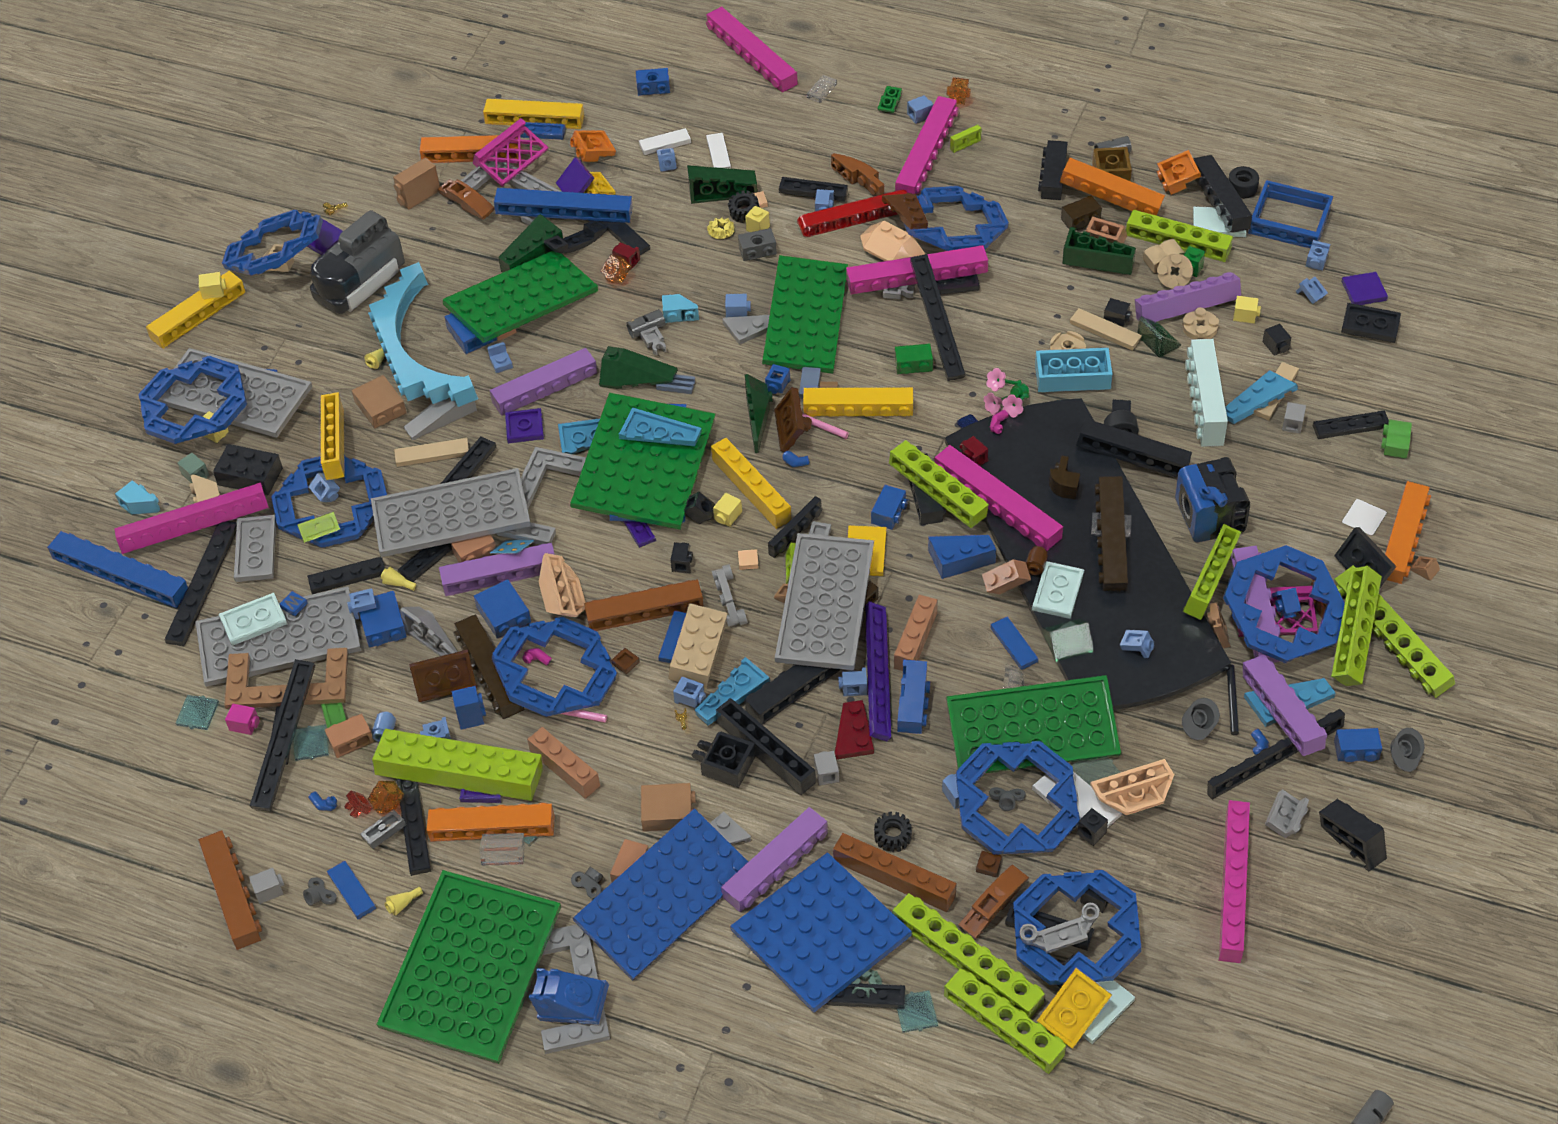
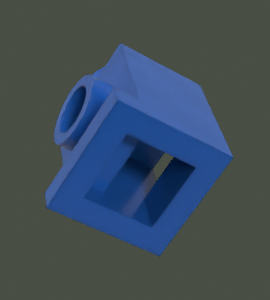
M773 364L765 378L768 391H772V394L777 392L783 393L785 387L790 382V369Z
M1296 587L1272 593L1273 598L1277 597L1275 601L1276 609L1280 612L1281 616H1284V619L1295 617V613L1301 611Z

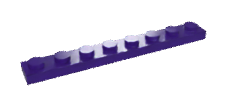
M868 602L865 605L869 732L870 737L888 741L891 738L886 607Z

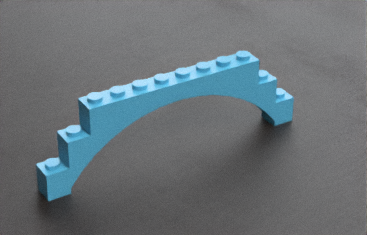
M419 262L400 269L402 275L399 277L400 281L384 287L387 293L384 294L385 298L369 304L371 312H368L373 322L372 324L377 332L376 334L390 369L395 374L393 376L401 396L405 395L407 401L425 395L426 399H431L432 404L450 398L451 401L456 402L458 407L477 400L478 397L469 375L465 377L451 376L430 370L418 364L402 348L401 327L405 313L415 296L428 283Z

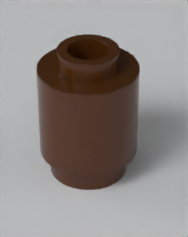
M1035 546L1029 551L1026 565L1030 574L1039 575L1043 573L1048 558L1045 548Z

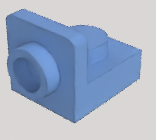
M673 148L657 150L660 171L675 170L677 167Z
M1313 277L1311 280L1306 278L1299 283L1300 288L1296 290L1297 294L1303 291L1312 304L1328 294L1316 277Z
M504 342L487 348L489 359L496 373L513 368Z
M372 588L349 594L351 602H347L350 614L354 613L355 619H359L358 612L377 608Z
M1126 630L1120 647L1122 650L1140 651L1144 658H1149L1151 651L1154 649V641L1148 631Z

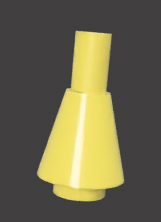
M381 348L366 354L364 357L366 365L369 368L378 369L385 357V353Z
M391 566L388 569H384L381 574L382 584L403 586L413 591L416 588V583L406 580L405 577Z
M417 887L410 892L387 896L384 903L385 908L390 914L393 913L396 916L413 899L422 895L423 891L420 887Z

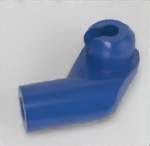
M791 451L783 453V460L791 467L809 465L808 456L798 457Z
M1202 486L1199 489V494L1202 498L1215 500L1219 507L1227 504L1226 498L1217 488Z
M1259 729L1254 730L1251 736L1257 742V746L1253 748L1254 754L1257 755L1261 750L1269 748V741Z
M316 791L308 796L309 800L319 811H332L337 807V799L334 796L322 799Z

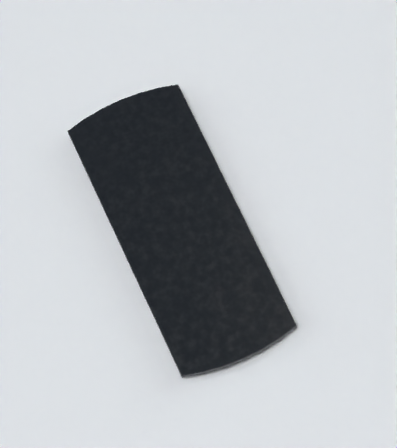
M1082 398L1055 400L1023 406L1024 410L1021 414L1014 418L1008 414V418L1000 422L1003 426L1000 434L990 430L992 416H989L945 437L946 446L951 445L961 453L962 450L959 446L964 440H968L972 436L978 439L988 448V461L980 467L1063 526L1062 539L1047 551V561L1084 569V575L1071 619L1032 610L1042 573L1039 575L1029 573L1031 580L1018 587L1066 681L1107 675L1113 710H1119L1163 700L1185 692L1214 678L1231 667V661L1205 615L1200 620L1183 612L1192 592L1116 458L1076 446L1084 418L1094 421ZM1061 456L1069 457L1068 472L1080 473L1076 500L1057 496L1050 489V468L1055 469L1056 462L1060 463ZM1122 476L1127 591H1103V584H1099V572H1102V566H1098V554H1101V548H1097V537H1100V531L1096 529V519H1100L1099 513H1096L1095 508L1096 501H1099V496H1095V484H1098L1099 477ZM988 509L984 521L1005 562L1007 563L1013 559L1026 562L1029 551L1037 545ZM1126 630L1149 632L1154 641V649L1151 651L1149 658H1144L1140 651L1121 649L1120 643Z

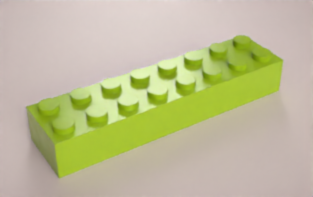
M390 729L384 730L372 758L375 775L492 795L499 794L504 797L528 801L533 800L543 771L541 754Z

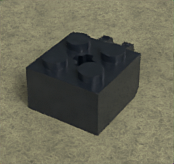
M722 731L716 734L712 743L700 740L697 746L702 751L694 750L692 753V757L701 762V773L703 776L736 788L740 787L756 757L755 743Z

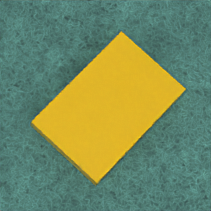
M849 525L848 538L874 540L869 576H883L886 527Z
M1076 967L1037 1022L1042 1024L1052 1034L1061 1038L1065 1044L1073 1049L1112 994Z

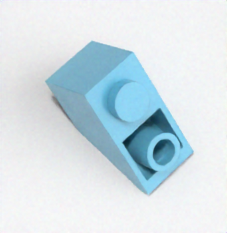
M680 294L662 295L663 316L666 323L699 320L697 304Z
M134 481L129 482L115 493L119 505L131 515L158 513L160 511L158 498L153 493L149 494L144 486L138 485Z

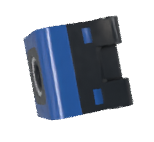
M1229 457L1185 466L1178 472L1175 499L1194 542L1199 543L1217 539L1223 524L1241 531V534L1247 528L1250 500L1244 488L1239 487L1237 484V473ZM1202 486L1217 488L1226 498L1227 504L1219 507L1215 500L1202 498L1199 494V489Z

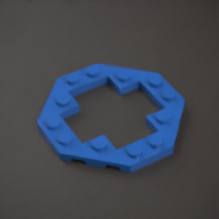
M959 186L924 188L917 198L924 214L933 213L934 207L932 203L961 201L965 211L982 210L989 224H977L975 226L977 235L947 237L943 227L911 230L905 225L908 235L946 251L982 245L986 249L1008 228L1009 222L998 202H988L984 200L983 196L974 192L971 194L963 191L964 188Z
M291 210L264 219L258 223L257 229L254 231L250 229L241 236L242 240L232 242L227 246L222 264L225 269L247 275L262 274L266 270L277 269L319 238L323 220L320 215L312 216L311 213L307 212L300 214L298 210ZM282 227H290L292 231L302 230L300 237L284 242L282 251L258 259L255 258L253 253L243 256L245 248L250 245H258L262 241L264 233H272Z
M207 356L203 357L202 361L196 363L189 361L179 364L178 368L168 370V368L160 370L139 393L146 433L177 444L227 429L247 405L238 365ZM200 373L224 380L218 387L217 392L219 395L227 397V400L210 419L195 414L185 426L161 419L169 408L167 404L158 400L176 380L191 385Z
M344 454L345 482L350 483L364 479L369 502L351 506L354 520L338 524L340 530L307 542L323 548L359 539L374 521L371 498L387 495L380 469L370 468L366 466V463L354 458L351 460L345 457ZM321 456L302 460L294 474L291 473L282 483V488L278 492L275 491L271 496L278 529L302 539L297 524L314 519L315 517L313 515L296 519L291 497L308 493L307 478L315 477L317 473H324L321 466Z
M1285 545L1236 563L1223 599L1226 605H1229L1233 613L1232 617L1238 629H1241L1248 648L1287 663L1295 658L1307 656L1323 648L1332 647L1337 643L1345 603L1322 560ZM1280 565L1313 579L1314 583L1309 597L1327 604L1317 634L1299 627L1291 643L1256 628L1262 610L1244 603L1254 573L1272 581Z
M565 617L555 618V621L546 623L545 621L529 623V626L521 628L519 626L510 627L492 654V660L509 700L545 717L600 705L617 676L615 668L610 663L607 650L600 641L599 633ZM556 635L586 648L587 650L581 657L580 663L596 669L583 692L564 685L557 697L554 698L522 684L528 674V669L513 663L527 640L546 647L552 636Z
M1032 741L1027 744L1007 742L1001 745L982 743L956 771L961 828L993 854L1053 852L1078 825L1080 820L1073 779V766L1041 741ZM1025 759H1028L1057 782L1046 798L1061 810L1039 835H1036L1023 823H1020L1007 836L977 812L985 804L989 796L974 784L997 760L1014 772Z
M1094 870V873L1081 874V871L1065 872L1064 875L1056 876L1042 874L1013 902L1017 960L1049 985L1064 984L1076 967L1095 982L1113 981L1141 952L1136 893L1104 870ZM1088 889H1091L1119 910L1108 921V927L1119 934L1121 938L1096 964L1078 951L1063 966L1041 948L1026 945L1020 938V929L1025 924L1034 925L1037 931L1046 929V926L1033 916L1058 891L1076 902ZM1029 934L1025 935V937H1027V938L1032 937V936L1029 935Z

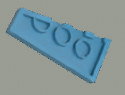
M1269 370L1225 406L1227 420L1232 424L1252 415L1255 409H1263L1269 405L1270 401L1274 399L1280 400L1285 397V393L1289 391L1293 393L1298 390L1297 384Z
M632 408L619 433V439L695 446L702 433V428Z
M600 419L558 424L562 453L572 455L589 449Z
M745 657L741 661V665L730 672V677L725 682L722 681L718 685V689L714 693H710L695 709L696 715L709 726L717 720L716 709L730 698L737 704L742 703L749 694L755 693L765 683L770 682V677Z
M1325 678L1288 685L1294 689L1298 699L1304 702L1306 709L1330 700L1336 694ZM1254 691L1244 694L1245 700L1265 727L1277 723Z

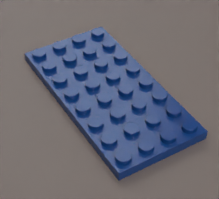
M694 808L574 916L573 921L633 981L723 897L721 887L744 867L748 861Z

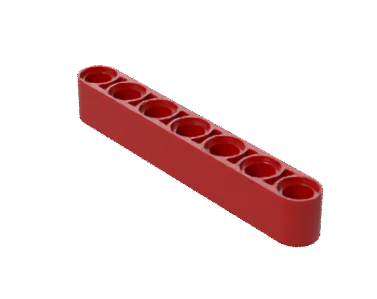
M898 190L882 195L906 194L908 192L906 190ZM882 195L801 215L797 219V224L804 237H811L897 215L898 213L892 212L890 206L882 202Z

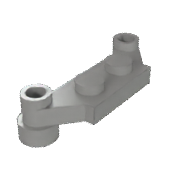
M730 564L712 571L717 591H722V594L719 595L722 606L726 605L729 615H727L726 620L728 627L737 624H747L744 609H735L727 580L734 579Z
M1087 903L1082 908L1081 917L1041 931H1037L1036 927L1032 924H1025L1020 929V938L1026 945H1033L1044 949L1046 954L1088 940L1087 933L1099 917V908L1094 903ZM1029 934V935H1031L1032 937L1027 938V937H1025V935Z

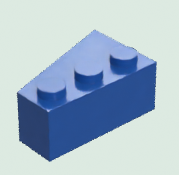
M903 660L897 732L922 734V726L927 724V714H924V709L928 710L929 698L925 696L926 693H930L931 681H927V661Z

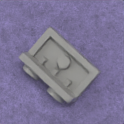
M1282 789L1275 798L1265 825L1284 838L1292 834L1295 835L1301 828L1300 822L1302 817L1308 811L1307 804L1309 799L1305 797L1299 801Z

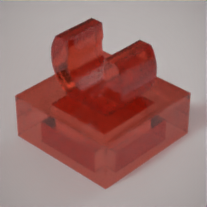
M351 790L346 795L349 802L345 804V809L351 810L353 808V811L349 814L350 816L356 818L361 812L368 814L373 809L364 794Z

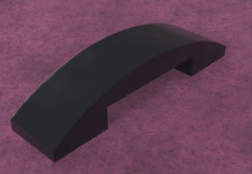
M593 220L584 224L582 231L565 238H560L556 235L544 240V244L556 253L575 252L595 242L607 231L608 227L600 221Z

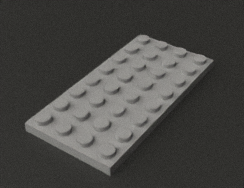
M191 348L186 351L174 367V369L178 368L179 364L189 361L196 363L202 361V358L207 356L238 365L247 405L233 420L231 425L276 438L313 387L310 381ZM200 373L191 385L176 380L158 401L167 404L168 407L204 416L208 411L214 414L227 400V397L221 396L217 392L218 387L224 380L204 373Z
M518 468L371 498L381 557L531 526Z
M797 534L775 653V662L854 670L874 540Z
M349 586L304 596L303 598L307 599L308 604L296 616L281 608L287 625L233 646L220 616L195 621L205 686L208 687L227 681L229 654L249 653V677L293 667L295 659L309 662L327 659V649L347 648L348 654L361 651L354 613L350 614L347 602H351Z

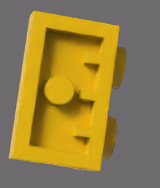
M590 172L594 180L584 193L615 195L616 191L601 172Z

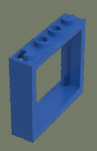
M1266 180L1253 212L1248 234L1311 248L1313 240H1320L1331 210L1333 196ZM1267 197L1323 210L1316 232L1261 219L1260 215Z

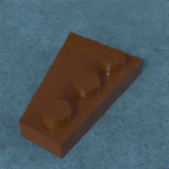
M916 193L882 195V202L888 204L892 212H897L900 215L899 219L909 229L928 228V221Z

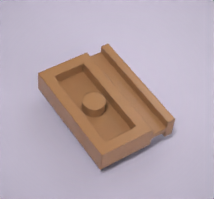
M1217 602L1209 604L1210 612L1207 615L1215 635L1218 636L1223 649L1231 647L1227 625Z

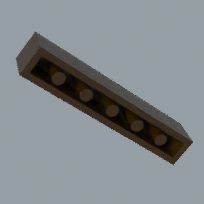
M1122 476L1099 477L1098 484H1095V496H1099V501H1096L1095 508L1096 513H1099L1100 519H1096V529L1100 531V537H1097V548H1101V554H1098V566H1102V572H1099V584H1103V591H1127Z
M476 614L454 623L456 631L453 634L458 643H462V651L468 649L472 669L477 671L478 674L476 676L480 685L484 684L486 687L484 692L487 698H492V706L495 713H500L502 719H506L524 711V707L511 702L507 696L492 660L495 648Z

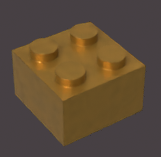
M1127 147L1093 149V167L1131 181L1132 168Z

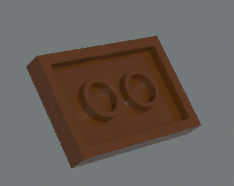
M794 387L789 389L774 409L779 446L782 452L788 451L794 446L799 436L804 432H808L812 425L811 418L802 416L803 412L801 411L798 388Z
M468 649L409 664L419 702L452 694V691L473 686L477 688Z

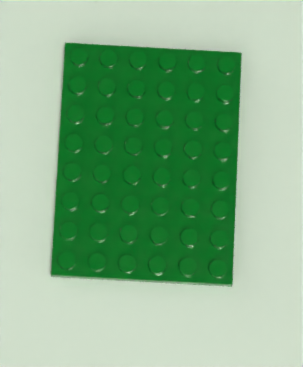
M609 392L570 502V507L681 530L688 497L692 495L716 413ZM632 408L702 428V433L695 446L619 439V433Z
M442 870L378 1019L377 1027L499 1064L562 907L561 903Z

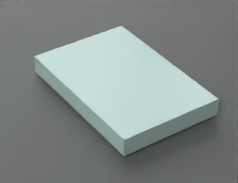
M1193 207V226L1233 237H1246V230L1231 233L1227 226L1224 225L1222 218L1218 216L1214 207Z
M1046 561L1032 610L1071 619L1084 575V569Z
M274 593L219 614L232 646L287 625L285 616Z
M1114 980L1096 982L1111 993L1112 996L1082 1035L1091 1044L1135 1001V996Z

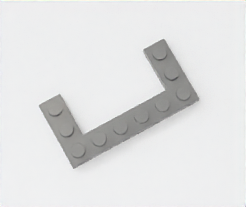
M493 161L485 163L488 167H495V162ZM497 162V168H507V163ZM509 164V169H517V167ZM479 166L461 181L477 190L491 176ZM521 171L508 182L519 189L562 192L524 171ZM498 172V176L503 180L507 177V173ZM521 216L522 222L528 225L536 218Z
M535 447L521 476L527 509H529L547 469L580 476L586 458ZM531 523L529 527L496 534L516 540H534L532 543L541 545L552 543L556 529Z
M577 924L553 929L543 955L570 949L574 973L598 979L590 937ZM604 1006L599 1025L573 1023L542 1030L541 1035L545 1054L610 1040Z

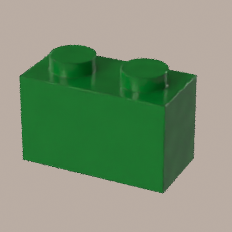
M931 344L895 346L897 375L932 372L933 356Z

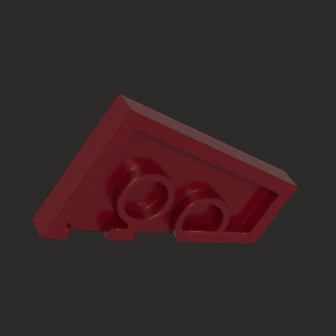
M863 700L843 703L835 747L836 760L874 754Z

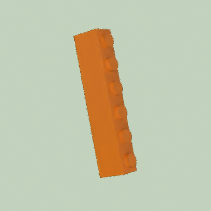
M499 135L421 137V160L426 157L432 163L473 162L474 155ZM510 143L509 148L518 149V143ZM506 152L497 153V157L506 158ZM509 153V159H518V153Z
M1069 158L1060 179V183L1130 211L1137 210L1156 216L1165 197L1161 193L1073 158Z
M1409 481L1406 483L1385 553L1397 566L1388 577V581L1402 584L1403 577L1408 578L1411 566H1407L1408 562L1412 563L1415 554L1411 550L1412 548L1416 549L1419 537L1415 536L1421 533L1423 523H1420V519L1424 520L1427 509H1424V505L1429 506L1431 495H1428L1430 488L1428 486Z
M552 803L429 809L427 834L430 842L554 836L555 814Z

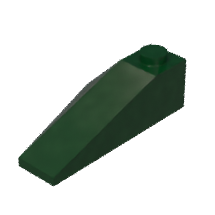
M608 346L601 360L599 386L620 389L624 385L639 387V384L649 383L650 385L672 383L678 368L625 348Z
M744 374L754 451L759 453L770 411L769 402H773L772 391H768L766 383L749 374Z

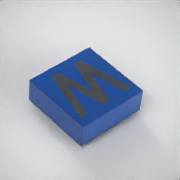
M291 591L279 605L283 610L296 616L308 602L307 599Z

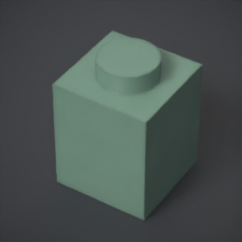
M193 453L177 462L181 475L191 483V475H197L202 478L209 476L206 464Z

